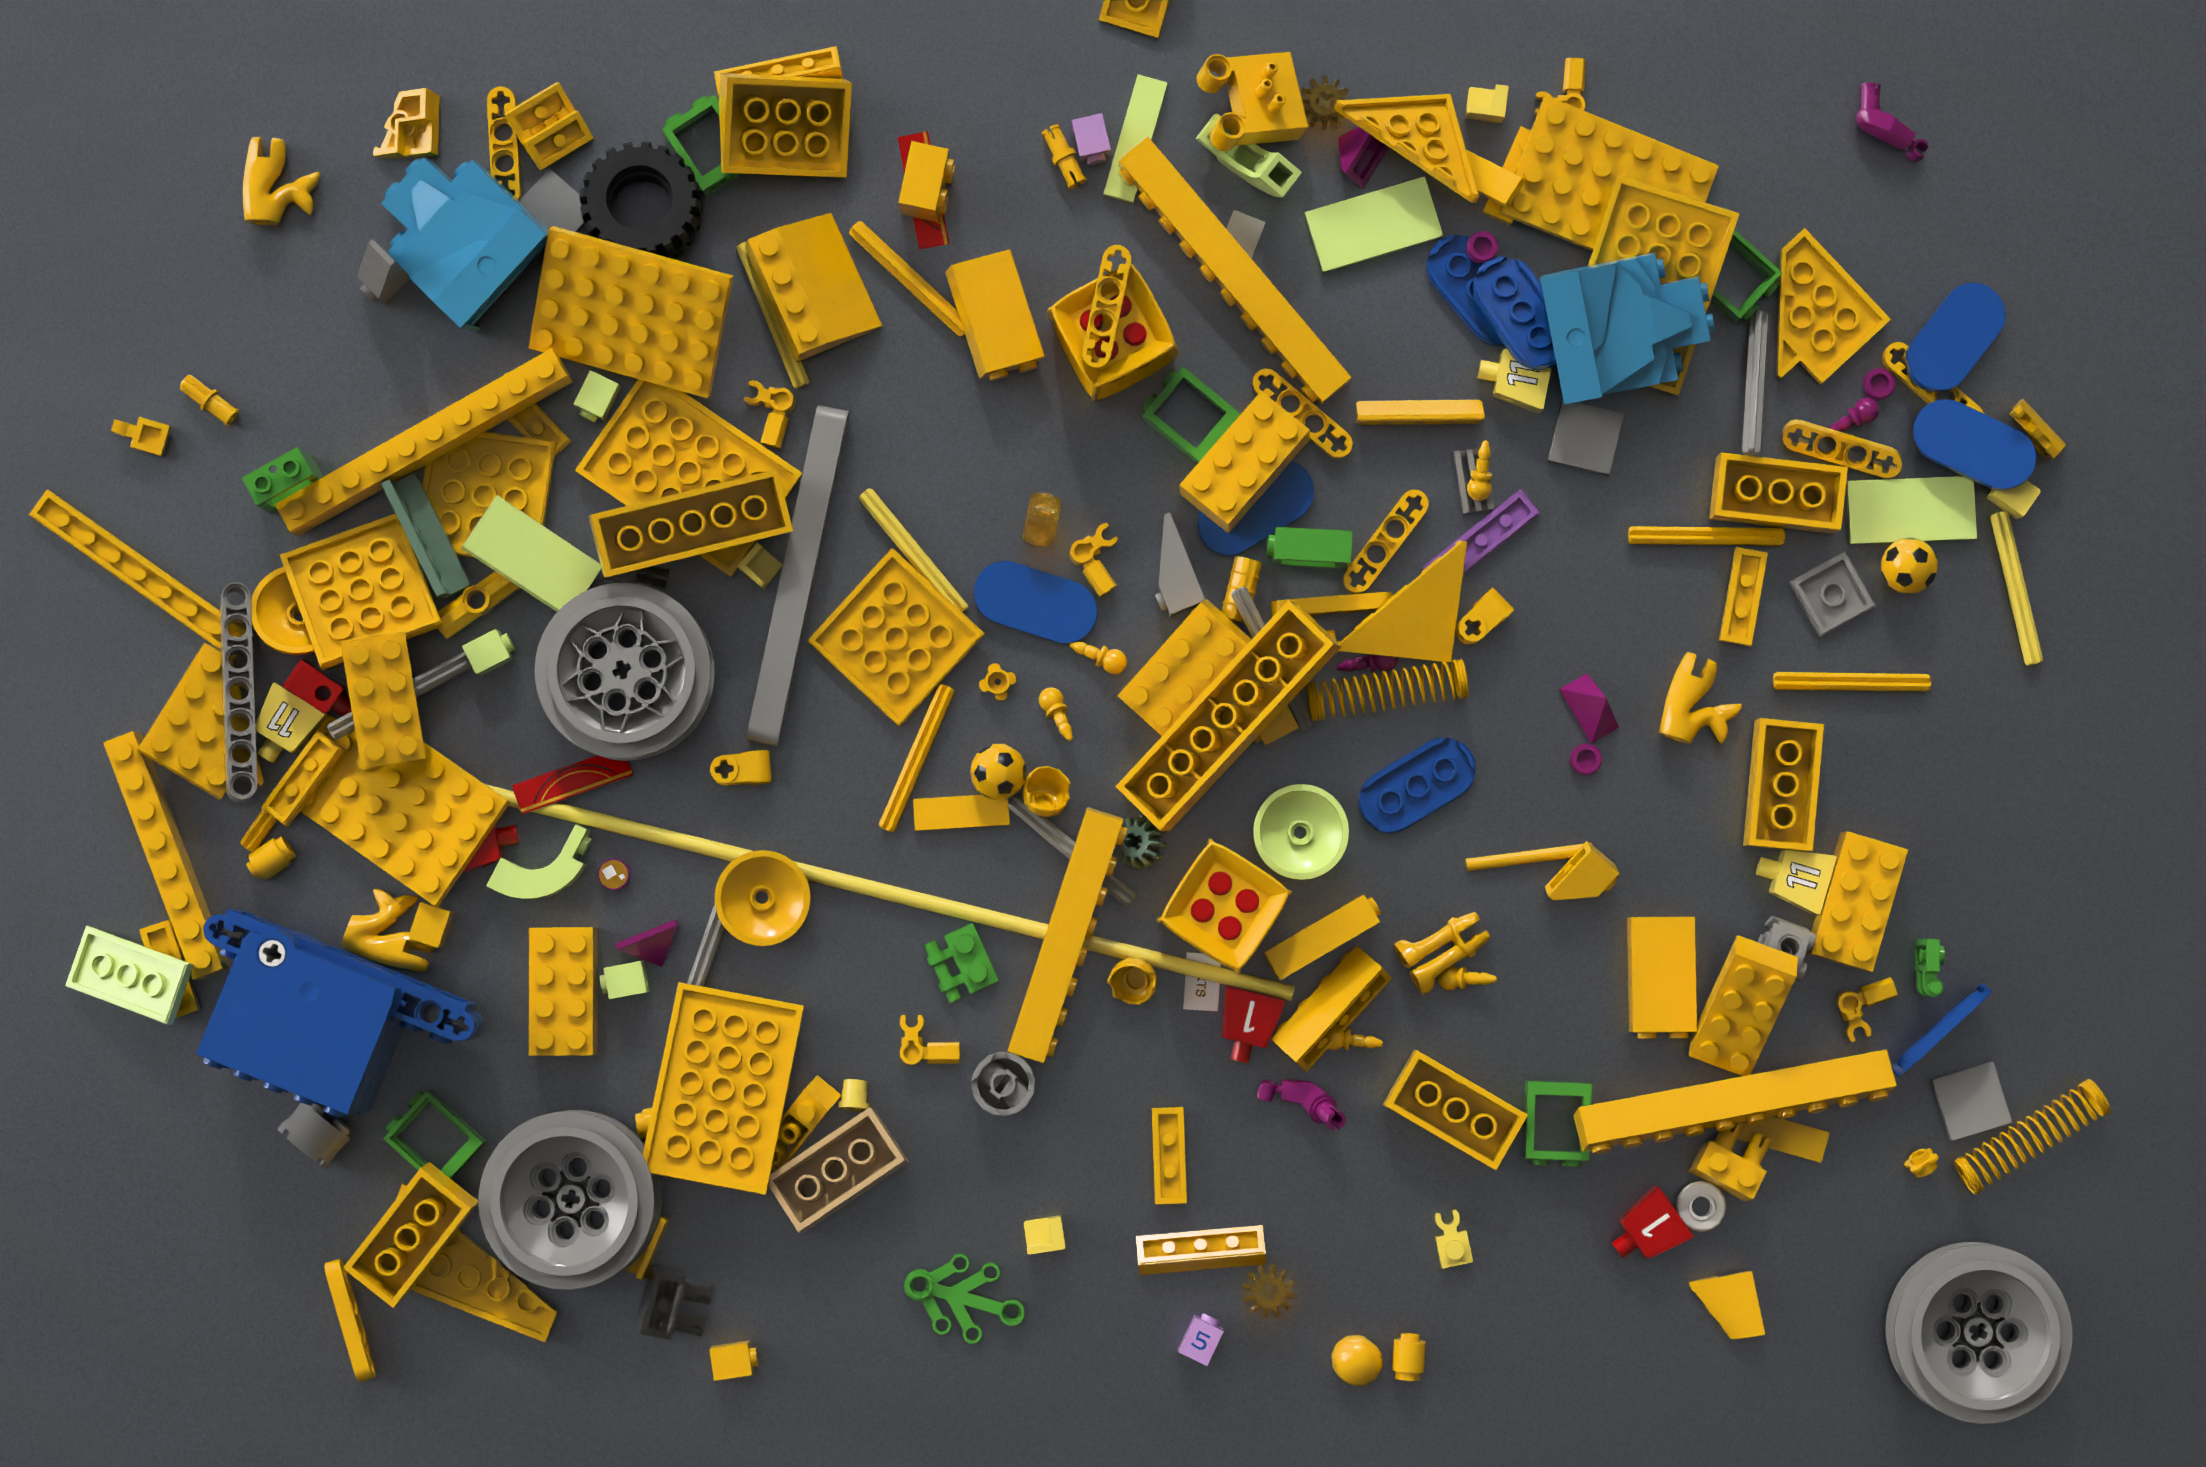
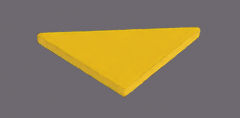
M1451 94L1337 100L1334 108L1339 114L1469 202H1477L1479 194Z
M1460 540L1456 542L1453 548L1421 572L1422 574L1389 598L1388 602L1379 610L1370 614L1358 624L1342 641H1338L1342 646L1338 651L1451 663L1467 542Z

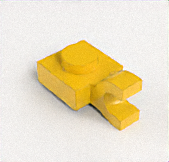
M139 417L137 425L114 419L111 432L132 438L130 447L163 457L172 427Z

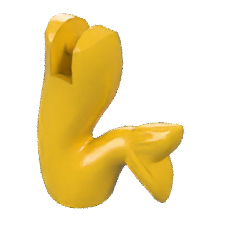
M252 137L250 140L243 179V211L245 222L248 224L261 226L279 225L282 214L290 202H294L308 215H311L313 212V199L310 192L316 187L320 172L300 177L293 183L285 184L270 194V189L280 176L286 161V145L283 139L272 138L270 157H263L262 137Z
M1687 652L1682 658L1671 682L1658 733L1666 738L1691 744L1699 730L1703 726H1709L1719 743L1723 744L1728 734L1726 722L1740 712L1742 704L1704 707L1689 712L1712 687L1718 666L1715 661L1708 658L1701 671L1700 678L1693 676L1691 672L1694 668L1696 654Z
M374 889L373 893L380 911L374 915H352L341 947L376 963L411 971L426 972L429 962L409 953L411 948L433 953L435 947L410 939V932L378 935L389 928L398 917L405 914L418 900V897L403 895L394 898L384 890Z

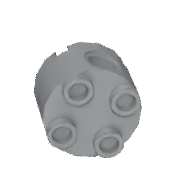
M1771 916L1764 926L1770 930L1765 932L1764 935L1760 934L1757 942L1798 957L1797 977L1792 985L1793 987L1796 980L1801 981L1805 974L1807 963L1803 962L1806 951H1811L1816 934L1810 932L1808 928Z
M1000 1051L988 1055L978 1063L972 1075L971 1088L975 1100L982 1109L993 1115L1008 1116L1018 1113L1028 1105L1035 1092L1036 1079L1032 1067L1023 1057L1014 1053Z
M300 1102L294 1113L284 1120L277 1129L281 1134L288 1130L290 1133L287 1139L313 1161L317 1162L319 1158L323 1159L320 1165L327 1169L338 1151L352 1140L348 1135L351 1132V1128L337 1117L334 1121L330 1120L324 1115L325 1112L323 1110L325 1107L322 1104L318 1103V1105L312 1104L310 1106Z

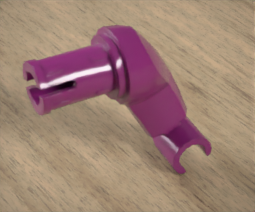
M1866 82L1861 84L1860 110L1855 115L1858 126L1871 136L1900 150L1907 148V157L1911 161H1921L1924 156L1917 152L1916 148L1925 152L1928 149V142L1924 139L1914 141L1915 133L1894 116L1880 110L1881 85L1879 83Z
M1265 1079L1259 1084L1257 1098L1272 1102L1275 1093L1281 1094V1101L1301 1105L1314 1122L1319 1124L1325 1123L1331 1130H1335V1127L1338 1130L1341 1129L1346 1122V1117L1343 1112L1337 1109L1335 1100L1311 1081L1282 1079V1085H1278L1271 1080Z

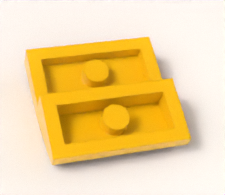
M558 82L504 113L516 136L539 170L546 168L594 139L581 114L573 108L561 84Z

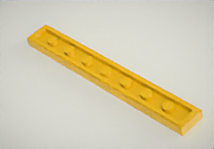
M48 489L45 491L29 514L32 518L221 650L219 609ZM232 623L227 627L228 632L233 637H241L245 634L244 627L238 623ZM234 654L230 657L236 660L239 654Z

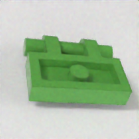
M973 923L945 935L944 938L949 946L945 950L940 951L935 940L924 945L929 956L926 958L930 967H934L940 980L938 986L941 992H945L950 1003L961 998L956 986L962 983L966 984L971 994L999 981ZM954 957L961 973L954 977L951 976L945 960Z
M1940 939L1914 940L1917 992L1924 997H1937L1943 991V984L1937 979L1940 965H1944L1945 949L1944 946H1940Z

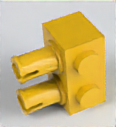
M1738 1122L1735 1123V1127L1732 1130L1719 1131L1715 1141H1708L1702 1144L1689 1172L1746 1202L1754 1199L1767 1173L1760 1164L1773 1140L1769 1137L1763 1138V1134L1754 1132L1744 1155L1738 1156L1734 1154L1732 1148L1741 1130L1744 1128V1124Z

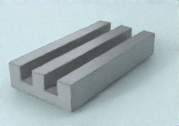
M1480 447L1453 452L1462 515L1494 510L1492 492L1485 499L1486 504L1481 505V501L1473 499L1474 506L1469 507L1461 458L1467 457L1470 475L1472 470H1476L1474 456H1478Z

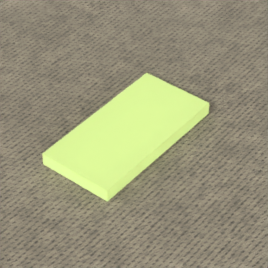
M1425 176L1304 213L1322 273L1443 238Z
M1967 477L1856 480L1846 482L1849 545L1894 543L1902 538L1910 537L1924 542L1977 539L1974 481Z
M498 495L493 499L461 547V549L556 612L571 599L587 591L601 570L600 563Z
M86 926L65 986L159 1022L173 1025L194 964L97 928Z

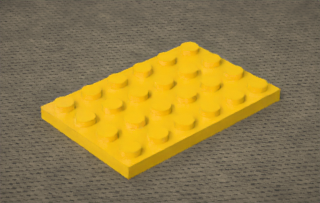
M1546 95L1543 97L1514 173L1522 177L1525 183L1509 208L1502 206L1499 214L1593 251L1618 175L1706 202L1719 165Z
M1618 175L1588 266L1655 253L1656 260L1663 258L1666 277L1660 278L1661 284L1699 276L1700 283H1707L1709 299L1711 301L1740 213ZM1710 301L1704 302L1705 313H1707ZM1696 344L1673 348L1674 353L1680 352L1683 371L1677 372L1678 380L1659 383L1649 387L1679 396Z
M552 226L549 228L528 348L543 353L552 348L559 357L708 398L712 391L733 275Z
M640 379L636 381L575 469L577 473L625 506L776 469L779 472L786 500L802 477V472L686 393ZM758 540L699 554V556L732 578L738 570V564Z
M355 731L338 740L332 737L331 740L345 749V751L300 812L432 905L439 907L511 802L424 741L426 755L424 759L361 769Z
M678 982L643 1150V1156L651 1174L767 1196L804 1012L803 1005Z

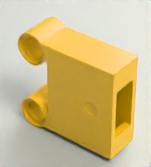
M1291 52L1227 58L1220 54H1214L1207 58L1196 76L1198 86L1207 93L1218 92L1224 84L1227 87L1232 112L1221 116L1210 133L1212 145L1220 151H1229L1235 146L1299 140L1308 128ZM1210 71L1216 72L1219 77L1212 75ZM1223 128L1228 129L1232 135L1227 134Z

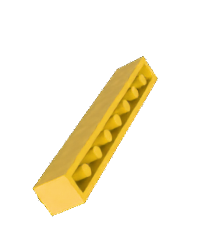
M131 731L103 742L184 958L186 962L194 964L191 971L192 979L203 980L229 970L231 967L227 957L220 954L221 948L214 946L204 936V924L211 917L153 761L137 751L144 739L142 733Z
M1090 807L1086 809L1007 1052L1044 1063L1046 1055L1053 1057L1058 1039L1052 1036L1056 1025L1063 1026L1068 1009L1062 1006L1066 995L1073 996L1078 980L1072 977L1076 965L1080 967L1083 965L1088 949L1082 947L1086 935L1092 937L1097 923V918L1092 917L1095 905L1102 907L1108 889L1102 887L1105 875L1112 876L1117 858L1112 857L1115 844L1122 846L1127 828L1122 826L1123 818Z

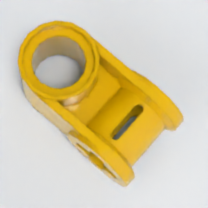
M1492 587L1457 623L1455 635L1465 645L1476 644L1493 628L1495 629L1515 609ZM1474 623L1477 626L1475 634L1472 633L1468 636L1465 633V630L1468 628L1467 625Z
M756 750L718 756L710 765L711 776L716 783L722 786L772 783L770 751ZM722 763H727L729 768H734L733 772H729L728 778L725 779L721 773H716L717 769L722 768Z

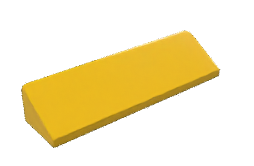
M837 46L714 72L718 96L720 91V73L843 79Z
M1481 400L1356 402V424L1358 425L1481 424L1485 418Z
M1263 1225L1136 1236L1140 1275L1263 1265L1266 1263Z

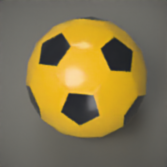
M1911 537L1902 538L1892 543L1885 550L1881 560L1883 579L1888 586L1904 594H1915L1925 590L1933 583L1938 571L1937 556L1931 546L1920 539Z
M992 744L984 747L976 754L971 764L970 774L976 790L984 797L992 800H1004L1014 796L1021 790L1026 780L1027 769L1023 757L1015 748L1006 744Z

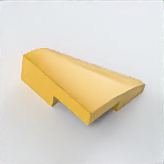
M427 88L399 92L394 103V111L384 125V128L388 129L381 147L375 146L373 156L377 158L437 156L440 95Z
M2021 399L2012 408L2013 410L2009 415L2029 434L2028 438L2031 440L2035 450L2047 462L2054 459L2066 446L2064 441L2024 399Z
M1752 1271L1721 1277L1714 1276L1689 1282L1691 1290L1703 1302L1706 1309L1718 1321L1730 1339L1765 1335Z

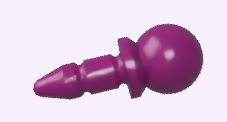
M1862 398L1857 401L1854 408L1847 409L1849 412L1848 416H1844L1828 428L1839 432L1849 429L1853 424H1856L1859 428L1862 426V422L1869 423L1878 417L1879 405L1872 398Z
M1368 654V657H1358L1354 660L1348 659L1338 664L1337 669L1339 671L1352 672L1355 669L1362 670L1370 667L1372 672H1375L1377 669L1390 671L1397 665L1398 657Z

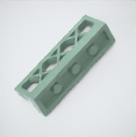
M413 473L397 482L387 480L381 483L436 596L446 600L472 586L418 475Z

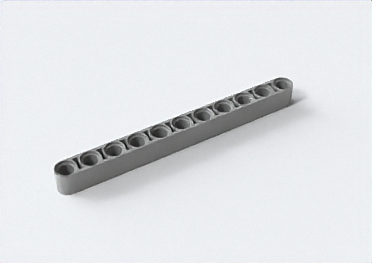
M818 405L816 409L792 520L793 531L790 532L750 716L747 741L778 747L781 740L850 412L822 405Z

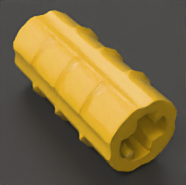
M1235 556L1221 610L1232 622L1245 624L1231 593L1245 586L1253 600L1254 595H1256L1257 583L1260 579L1262 562Z

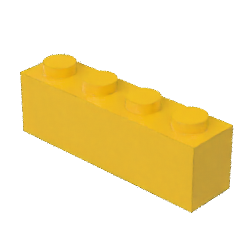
M1356 945L1352 951L1347 952L1341 958L1340 964L1334 971L1320 981L1318 988L1312 995L1298 1005L1297 1011L1291 1018L1277 1028L1271 1040L1307 1072L1330 1046L1332 1040H1327L1324 1035L1331 1028H1334L1337 1034L1344 1032L1390 982L1392 977Z

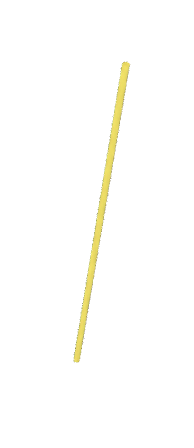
M487 785L509 800L511 803L508 806L520 809L514 791ZM559 802L530 811L730 862L745 853L752 852V850ZM793 861L802 870L807 881L1043 940L1049 925ZM1086 935L1082 947L1088 949L1087 951L1123 960L1129 957L1141 958L1152 967L1292 1001L1295 989L1294 985L1245 973L1236 974L1233 970L1093 935L1092 937Z

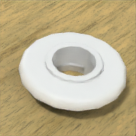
M1704 1181L1690 1183L1681 1190L1677 1197L1676 1211L1686 1226L1693 1231L1704 1232L1712 1230L1725 1217L1727 1207L1725 1197L1720 1189L1712 1183ZM1702 1196L1708 1199L1710 1209L1705 1215L1698 1216L1692 1210V1203L1696 1198Z

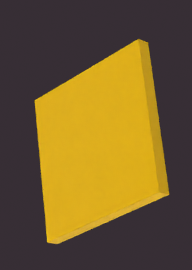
M484 432L425 465L422 485L458 556L475 558L461 549V547L496 495L545 527L557 442Z
M396 513L280 554L322 670L344 662L340 643L342 640L405 631L406 639L443 626L418 558Z
M891 548L807 642L893 722L901 727L980 641L985 633L894 548Z

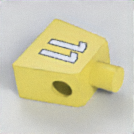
M1503 349L1500 354L1499 363L1481 360L1477 378L1495 382L1493 397L1540 414L1544 409L1551 368L1545 370L1526 368L1512 357L1508 349Z
M273 682L255 724V731L266 737L257 754L272 763L275 762L283 748L291 753L298 754L310 741L327 716L331 715L320 712L282 685Z
M1781 850L1778 861L1761 857L1757 865L1756 875L1772 880L1769 889L1771 895L1810 914L1820 915L1837 856Z

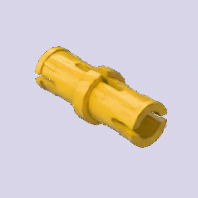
M1060 125L1050 126L1051 131L1049 132L1048 129H1045L1041 135L1053 154L1052 161L1055 166H1059L1068 184V188L1079 187L1077 182H1080L1082 185L1087 181L1086 176H1084L1075 159L1077 154L1073 148L1069 147Z

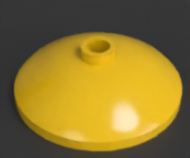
M284 567L278 568L261 580L252 595L251 618L254 630L266 645L278 652L289 655L314 653L315 651L304 621H297L295 619L301 613Z
M768 850L748 852L730 862L721 873L715 888V908L722 925L738 940L756 946L774 945L791 937L804 923L810 907L809 884L802 870L788 857ZM764 891L767 893L768 899L765 903H758L756 901V894L758 892Z

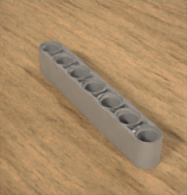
M232 582L225 586L220 597L225 773L228 797L235 803L242 804L251 800L257 790L251 595L246 585ZM230 592H238L243 596L244 602L241 605L234 606L227 601L226 596ZM232 623H239L244 627L245 634L241 637H233L228 632L227 627ZM234 654H239L246 660V665L243 668H234L230 665L228 658ZM237 685L244 687L247 691V697L243 700L232 698L229 691L230 688ZM235 717L244 718L248 722V729L242 732L234 730L231 726V720ZM238 748L246 750L249 753V760L245 763L234 761L232 751ZM237 780H245L250 785V792L245 795L237 794L233 789V783Z

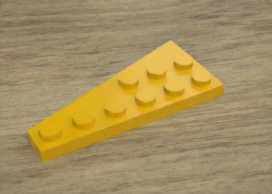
M402 1183L396 1199L407 1186L406 1183ZM461 1229L457 1230L411 1290L542 1342H547L558 1311Z

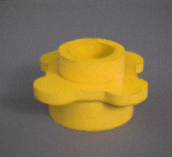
M993 663L989 665L985 679L979 682V687L981 691H988L995 695L997 700L1002 701L1007 698L1009 687L1016 683V676L1012 672L1007 673L1002 670L999 664ZM996 679L1001 681L999 685L995 684Z
M1931 1148L1919 1149L1909 1156L1904 1165L1906 1168H1910L1911 1173H1914L1916 1177H1925L1937 1169L1939 1156L1936 1153L1933 1154Z

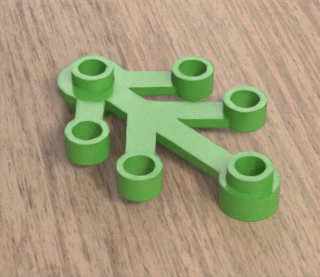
M963 1253L955 1254L950 1262L932 1272L924 1269H916L910 1272L904 1282L905 1292L911 1299L922 1301L933 1321L932 1328L939 1335L947 1334L951 1329L952 1322L948 1316L942 1315L934 1296L947 1300L963 1329L964 1340L970 1344L980 1341L982 1329L977 1324H974L964 1305L999 1315L1001 1321L1009 1326L1018 1325L1024 1318L1025 1309L1018 1300L1009 1299L1003 1303L969 1293V1291L985 1282H994L999 1278L1000 1268L996 1263L988 1262L984 1264L979 1272L951 1287L938 1284V1282L955 1272L963 1273L968 1269L970 1261ZM962 1257L965 1259L966 1266L963 1269H957L954 1266L956 1258ZM989 1266L994 1267L997 1271L996 1276L993 1278L986 1277L984 1273L985 1268ZM923 1279L927 1285L926 1289L918 1291L914 1286L915 1281ZM1009 1306H1015L1018 1309L1016 1317L1010 1318L1007 1316L1006 1309ZM937 1320H946L948 1328L944 1331L937 1329ZM969 1328L977 1329L979 1336L976 1339L971 1340L967 1337L966 1332Z

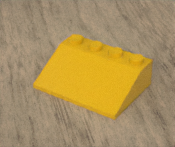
M720 73L721 172L847 178L852 83L841 78Z
M832 213L777 227L747 240L745 251L796 363L882 328L881 321Z

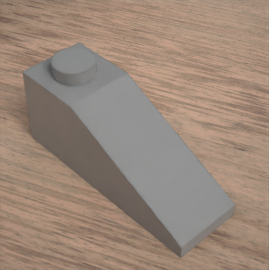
M372 239L367 245L357 277L364 283L360 289L372 301L378 298L385 304L410 278Z
M1171 513L1164 515L1158 582L1160 593L1155 594L1161 612L1167 610L1169 617L1197 607L1200 602L1205 600Z

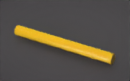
M1583 844L1465 859L1467 871L1568 859Z

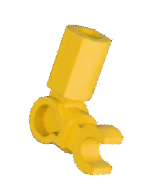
M1565 59L1563 92L1567 93V95H1558L1556 98L1547 92L1541 91L1536 93L1535 99L1543 100V97L1547 95L1585 110V100L1580 93L1585 91L1586 59ZM1535 109V116L1537 115L1539 109Z
M749 381L748 385L750 387L758 389V395L755 398L744 397V401L751 406H759L764 403L766 408L773 409V412L768 414L760 444L781 449L789 422L787 414L795 409L796 398L786 388L770 387L765 389L758 381Z
M1108 523L1101 524L1093 537L1088 535L1082 540L1075 541L1069 552L1071 561L1075 565L1084 568L1082 573L1100 598L1117 587V584L1101 561L1094 559L1095 556L1101 553V548H1111L1118 542L1117 536L1111 540H1104L1102 538V532L1109 528Z
M1891 977L1862 986L1858 992L1847 989L1840 991L1836 995L1835 1005L1840 1010L1843 1021H1847L1845 1034L1849 1041H1855L1853 1032L1857 1027L1863 1028L1865 1036H1871L1870 1026L1861 1017L1864 1015L1862 1005L1870 1007L1898 997L1894 981Z
M901 1015L900 1026L905 1031V1037L901 1038L900 1058L904 1063L909 1066H916L923 1060H927L928 1064H960V1042H928L927 1047H923V1037H919V1032L924 1027L923 1016L918 1015V1024L911 1028L906 1024V1015Z

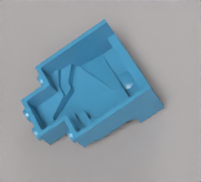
M425 157L421 160L416 159L407 167L405 171L407 175L400 183L395 182L386 190L384 194L386 198L381 202L408 229L406 232L401 231L392 239L390 243L392 247L387 253L410 275L408 277L460 328L477 332L480 327L475 322L546 246L549 229L480 163L471 160L469 163H462L454 172L455 178L451 180L431 160Z
M1655 253L1542 275L1540 280L1564 405L1601 398L1605 394L1678 380L1677 372L1683 371L1680 352L1674 353L1673 348L1711 341L1710 333H1715L1713 315H1706L1704 302L1710 301L1707 283H1700L1699 276L1661 284L1660 278L1666 277L1663 258L1656 260Z

